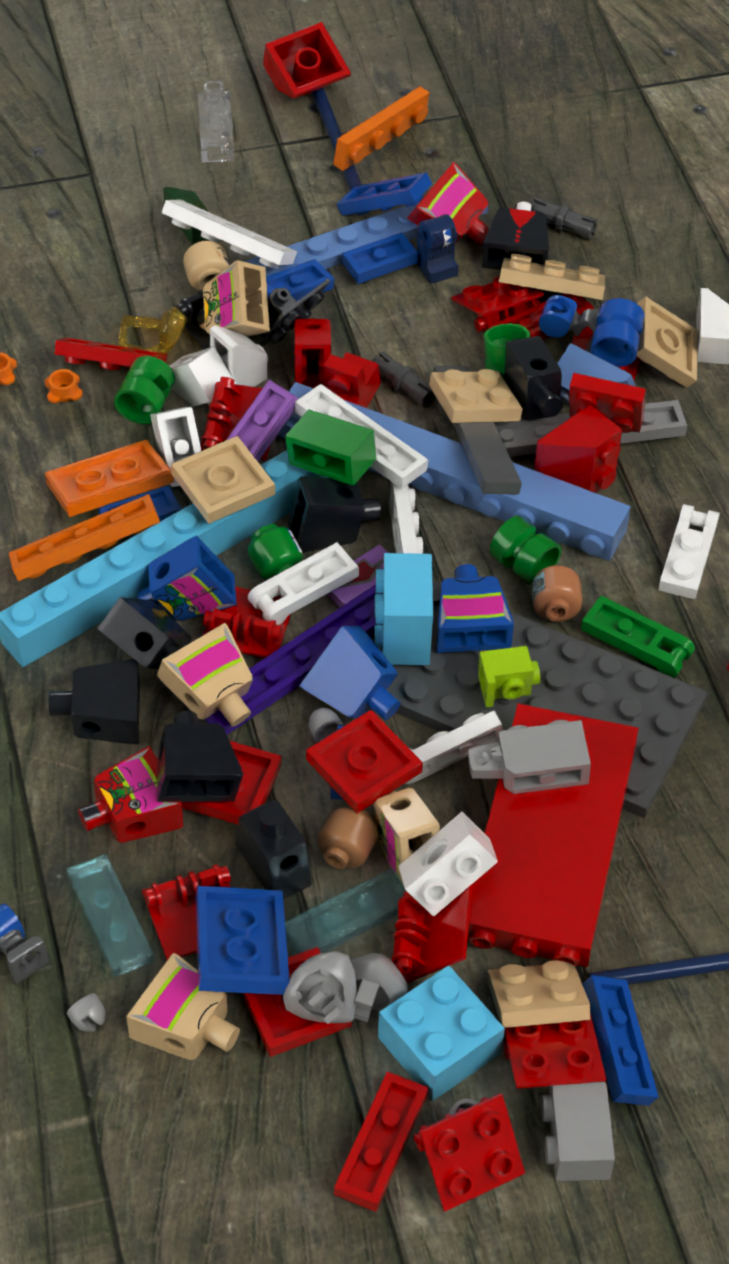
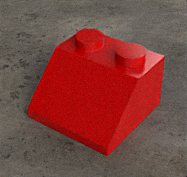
M322 22L265 44L263 66L275 88L293 99L351 76L348 66Z
M589 405L537 441L534 470L594 493L600 489H606L614 482L617 476L616 467L621 450L622 429L593 406Z

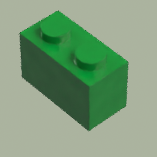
M310 409L285 435L289 465L353 486L377 459L373 429Z

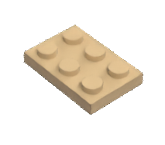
M512 254L511 259L504 258L499 282L603 300L605 275L599 274L600 270L597 268L579 266V270L565 268V263L555 260H545V265L532 263L531 257L520 254Z

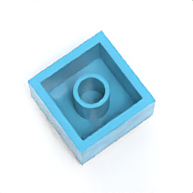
M384 553V569H376L375 590L376 593L383 594H375V624H382L375 625V645L382 649V653L392 665H430L433 624L432 554Z
M449 965L379 1012L378 1038L416 1083L429 1087L428 1097L432 1102L502 1053L505 1028Z

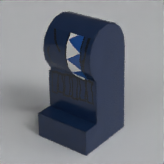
M448 214L421 221L419 224V232L417 233V265L430 284L458 276V265L454 260L457 232L454 222Z

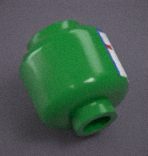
M269 524L255 531L250 537L251 542L247 547L248 556L262 579L268 580L303 561L302 550L288 528Z

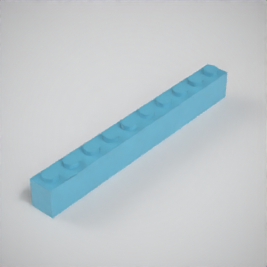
M287 451L279 454L261 465L275 483V495L210 524L207 523L194 504L185 507L160 523L153 525L1 611L0 639L2 645L22 668L101 623L120 597L138 599V591L149 586L148 566L153 560L196 535L217 556L247 539L258 529L273 524L290 514L299 477H328L289 465Z

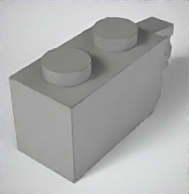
M556 720L548 725L534 727L524 725L513 726L507 730L498 731V741L468 749V761L472 779H503L504 788L513 794L589 784L591 763L581 720L572 722Z
M605 1082L550 1086L549 1094H542L541 1114L542 1121L550 1122L551 1136L545 1137V1157L547 1164H554L556 1181L610 1180L615 1155L607 1084Z

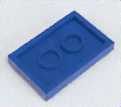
M197 886L196 925L199 991L283 995L290 983L283 891Z

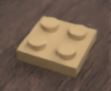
M645 296L637 303L645 314L642 333L639 335L640 341L637 357L664 373L668 378L688 388L697 381L698 330Z
M450 369L445 372H431L429 386L451 423L520 421L523 408L499 371L482 369L479 372H461Z
M238 436L171 464L173 477L208 524L275 495V483Z
M552 960L543 965L523 967L517 964H508L500 969L488 970V986L500 1023L504 1028L590 1020V1003L575 965L571 963Z

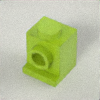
M527 646L480 652L478 680L485 707H493L494 700L517 699L521 696L531 695L532 685L540 684L538 662L531 661Z

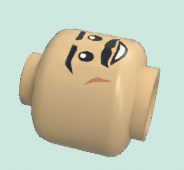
M214 241L195 243L184 254L183 264L188 281L192 287L199 291L203 290L209 281L230 266L224 247Z

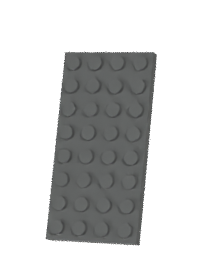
M432 580L433 624L430 665H393L397 671V677L387 691L401 702L396 713L440 732L448 731L449 733L463 726V723L475 714H487L495 711L502 724V729L507 730L512 727L517 703L638 727L636 750L623 809L645 818L706 702L708 691L510 612L514 621L512 647L527 646L531 661L538 662L540 684L532 685L531 695L521 696L517 699L494 700L493 707H485L478 680L480 652L489 650L437 653L442 584Z

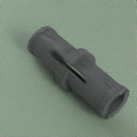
M538 197L531 204L534 211L543 212L547 216V224L554 226L555 230L559 232L565 230L591 240L597 230L598 219L572 211L570 206L563 205L561 207Z
M384 351L380 352L379 356L376 355L372 362L378 363L380 376L393 385L392 389L396 392L405 393L423 408L428 407L429 403L432 404L436 399L429 384L415 374L416 371L410 366H403Z

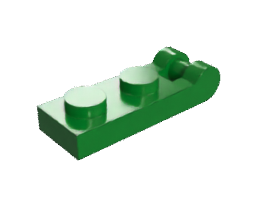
M600 595L583 618L581 624L582 631L656 667L658 672L676 678L683 667L681 662L688 660L695 650L694 643L686 636ZM663 646V647L669 649L670 652L668 653V652H666V651L660 649V647Z

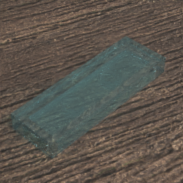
M107 854L67 868L69 880L113 976L116 977L154 962V954Z
M391 868L286 921V938L297 954L316 947L319 948L321 953H325L397 916L398 900L406 892L405 887Z

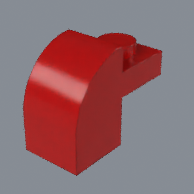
M346 352L343 358L330 354L324 364L327 381L326 388L343 400L367 408L381 384L378 363Z

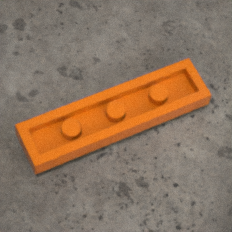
M419 86L337 138L333 165L344 171L355 163L361 162L364 157L375 150L381 149L395 137L401 136L415 124L421 123L428 114L427 104L430 92Z
M147 494L9 552L12 570L18 582L26 578H37L43 575L47 569L62 563H73L79 560L83 554L97 548H109L121 538L131 534H139L160 523L150 495Z

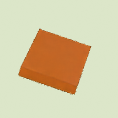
M143 440L44 473L47 486L69 517L174 483L171 469L148 440Z

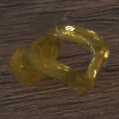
M171 307L165 311L161 320L151 317L123 315L120 324L119 346L168 353L182 333L186 323V316L176 307ZM127 327L160 330L159 343L153 347H140L129 344L126 341Z

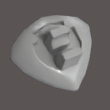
M337 951L317 954L304 961L293 972L289 979L290 983L283 994L285 1009L300 1018L325 1022L327 1024L353 1021L356 1009L354 1000L357 987L355 970L349 956Z
M369 953L350 959L355 970L357 987L354 1000L356 1005L354 1018L368 1022L371 1011L380 1012L409 992L407 982L402 973L383 954Z

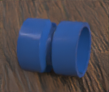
M615 298L605 301L599 309L596 329L591 344V353L616 367L632 364L637 356L640 341L639 335L642 333L645 314L643 309L637 303L628 299Z

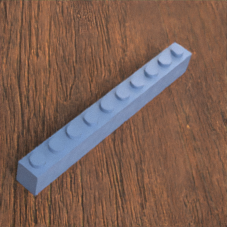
M295 382L289 392L300 399L313 390V388ZM346 401L428 459L427 471L409 483V486L505 522L516 515L521 516L536 527V534H546L557 543H563L608 561L611 560L627 531L631 506L513 463L522 483L519 494H484L461 443ZM295 410L277 436L286 439L285 435L302 418L295 413ZM372 467L368 468V470L380 474Z

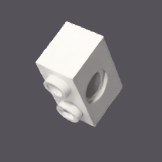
M461 812L399 865L405 890L434 917L494 866L498 860L490 838Z

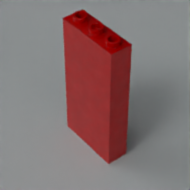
M517 703L512 727L517 725L527 727L548 725L556 720L582 721L591 763L589 784L513 794L504 788L503 779H498L485 834L490 838L498 862L472 883L467 941L473 946L482 949L498 947L511 950L512 953L523 958L539 956L571 963L575 967L578 965L588 967L635 755L639 728Z

